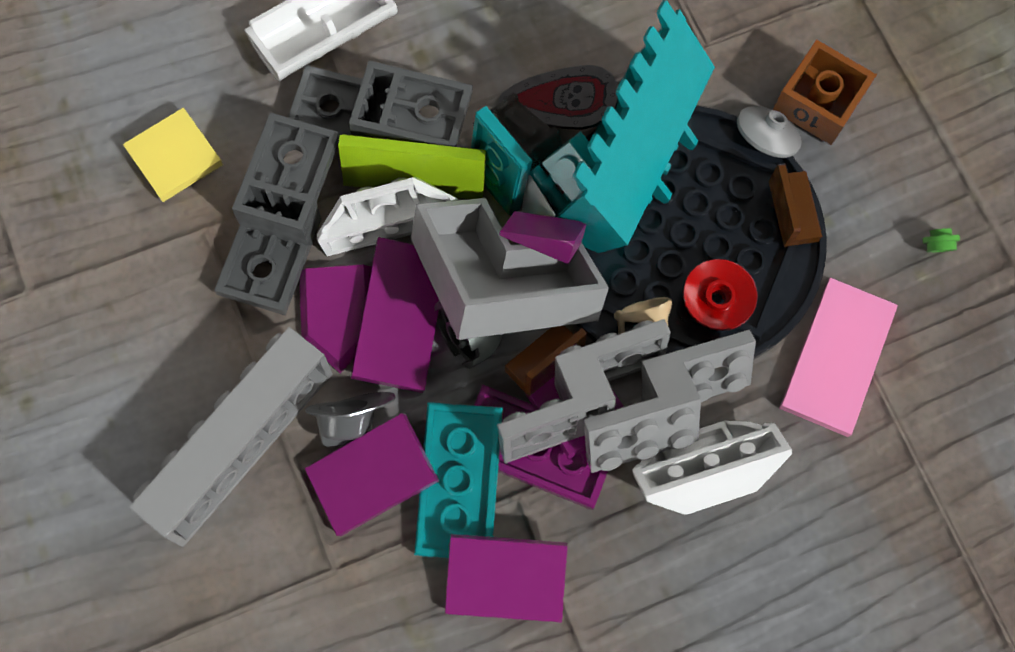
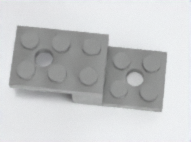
M665 319L654 323L651 320L643 321L635 325L631 331L619 335L617 333H609L600 337L596 343L585 347L580 345L571 346L563 350L559 356H556L555 388L560 399L548 401L540 407V410L526 415L524 412L511 414L503 420V423L498 424L499 447L504 463L584 436V419L614 411L616 399L608 381L642 370V361L666 354L671 332Z
M743 331L642 361V402L584 419L586 459L591 473L600 470L610 471L623 463L637 459L646 460L652 458L657 453L673 448L683 449L698 441L701 402L708 400L712 396L726 392H737L751 385L756 344L751 331Z

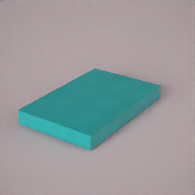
M485 106L475 114L471 148L486 150L484 186L507 214L511 216L515 211L517 212L521 209L533 160L489 108Z

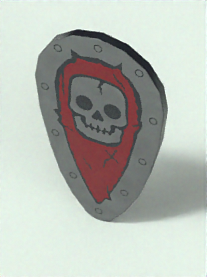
M581 65L566 67L532 76L512 85L502 92L499 97V103L504 110L523 121L561 129L583 130L600 125L608 106H612L616 110L619 101L616 89L619 85L612 73L601 66Z

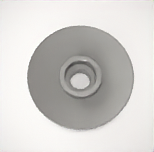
M749 106L744 108L738 115L737 126L740 133L747 142L761 152L774 157L786 158L795 155L799 151L802 144L801 136L796 127L781 112L761 106Z

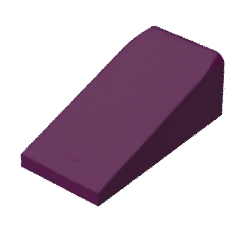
M515 211L500 230L499 235L568 264L582 243L587 224L576 220Z

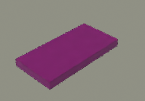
M378 237L376 241L350 378L423 393L426 386L439 311H435L434 306L440 300L412 244Z
M482 385L474 403V406L503 408L502 423L511 414L524 412L526 415L537 411L532 404L485 385ZM559 445L508 463H504L501 452L499 456V473L590 510H594L608 471L604 470L591 473L586 459V449L570 459H567Z

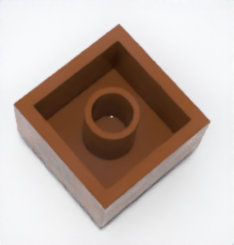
M816 39L782 90L773 110L781 112L789 121L832 146L877 74Z

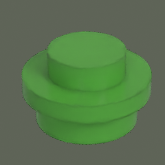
M949 228L930 230V237L923 238V244H927V252L956 251L957 242L960 241V235H952V229Z

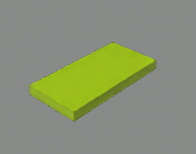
M345 134L340 135L338 148L344 186L377 187L391 183L398 178L417 177L456 198H483L486 150Z

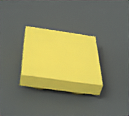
M184 107L123 144L162 202L223 165L219 156Z

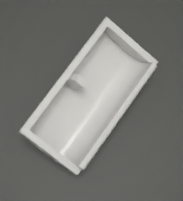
M286 0L248 21L250 27L244 30L263 63L276 80L281 81L291 73L321 58L338 46L356 38L387 18L396 15L398 11L397 5L393 0Z

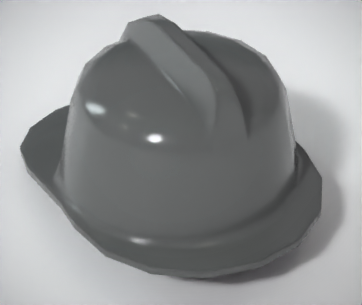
M391 392L367 393L337 402L311 405L306 408V413L316 416L320 439L323 445L327 447L342 446L368 433L372 428L375 409L386 406L393 402L396 397Z

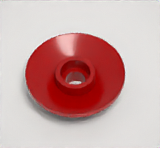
M714 259L701 263L691 271L685 281L683 299L689 314L699 324L709 329L725 331L741 326L751 317L757 304V288L753 278L743 267L729 260ZM712 295H721L724 303L716 304L712 300Z

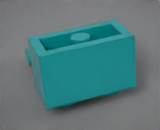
M581 131L542 162L543 166L550 173L549 175L544 172L540 165H537L529 173L541 193L546 196L556 209L554 212L556 216L582 193L573 178V173L578 163L584 162L590 170L595 165L587 149L589 141ZM558 183L570 200L567 201L555 184Z

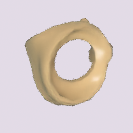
M667 297L653 298L631 304L622 310L616 311L614 318L618 321V335L625 333V322L641 323L651 320L654 323L665 319L668 325V317L672 306L671 299Z

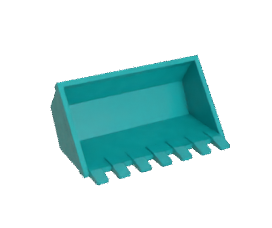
M662 0L657 10L661 28L657 31L654 26L648 27L643 37L645 45L639 52L635 53L616 89V95L619 100L616 110L612 106L607 107L602 117V123L597 126L587 146L595 162L593 169L590 170L584 162H579L573 173V178L582 193L557 216L555 215L557 218L576 220L587 224L582 244L584 247L597 253L628 245L647 205L653 199L652 195L664 204L669 202L672 193L661 180L662 174L667 175L671 164L668 162L673 152L677 150L678 142L689 150H693L698 142V139L687 123L715 66L687 24L681 10L677 9L674 11L667 0ZM563 192V196L567 199V201L570 200L569 197L565 194V192Z

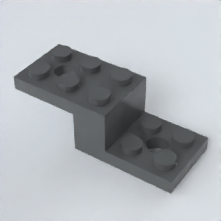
M368 61L363 79L306 65L288 118L337 131L340 135L345 134L457 147L473 93V85L373 61ZM329 100L339 103L338 109L331 113L320 109L321 105ZM427 105H432L439 110L438 114L432 118L422 117L419 111Z
M270 112L232 207V211L240 226L214 290L218 296L286 316L301 271L304 268L322 219L317 200L338 147L339 132ZM297 150L303 153V157L298 163L288 164L283 160L289 151ZM260 263L272 265L271 273L264 278L255 277L253 275L254 268Z

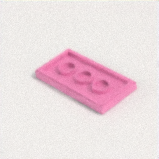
M829 278L779 409L846 437L851 436L898 305Z

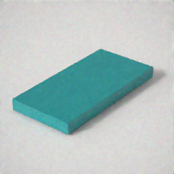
M427 402L423 450L439 482L426 488L419 494L414 555L449 558L451 534L493 537L500 456L498 424L502 423L503 408Z

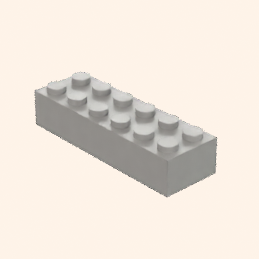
M290 327L283 334L277 333L266 346L267 352L258 362L250 363L244 369L240 376V383L232 392L226 391L219 397L214 405L215 411L206 421H199L190 430L187 437L189 440L179 451L171 452L162 462V471L152 482H145L134 494L133 499L135 501L129 508L164 538L184 547L332 376L333 373L325 355Z

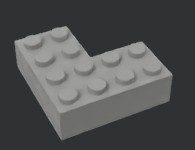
M486 198L416 204L411 240L458 340L599 320L609 287L582 243L570 262L566 264L521 244L511 245L508 239L500 236L502 228Z

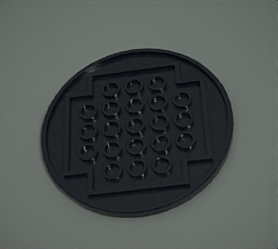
M696 106L687 125L698 139V142L693 150L687 149L678 142L679 146L673 152L668 162L671 164L667 175L662 174L661 180L672 193L669 202L664 204L652 195L653 199L647 205L627 246L601 253L594 252L585 247L609 289L599 320L578 323L576 325L580 329H584L587 332V336L596 343L600 337L606 334L617 333L618 335V321L614 318L616 311L637 302L667 297L671 299L672 306L668 317V327L671 333L666 354L747 330L751 331L756 341L754 359L774 348L795 328L811 306L822 280L827 255L825 220L819 199L810 180L809 184L822 238L819 242L786 247L783 245L769 179L777 165L781 164L786 165L788 173L804 171L793 156L786 158L774 157L761 152L742 136L737 126V116L717 109ZM595 130L586 137L589 142ZM558 183L555 184L559 191L563 194L564 191L561 189ZM546 198V200H547V202L549 203L550 207H551L552 210L554 211L555 208H554L553 205L550 203V201ZM714 259L729 260L743 267L753 278L757 288V304L751 317L741 326L725 331L709 329L694 320L686 309L683 299L685 281L691 271L703 262ZM712 295V300L716 304L724 303L721 295ZM625 322V332L631 331L639 323Z

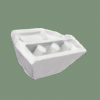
M417 177L398 178L391 183L377 187H363L354 193L340 196L317 233V240L326 256H331L374 245L378 237L393 240L409 236L412 233L416 204L458 201V198Z
M722 421L700 428L699 440L693 442L690 446L683 449L673 448L657 453L652 458L642 460L632 470L647 502L687 515L757 492L792 455V449L775 423L759 425L752 422Z

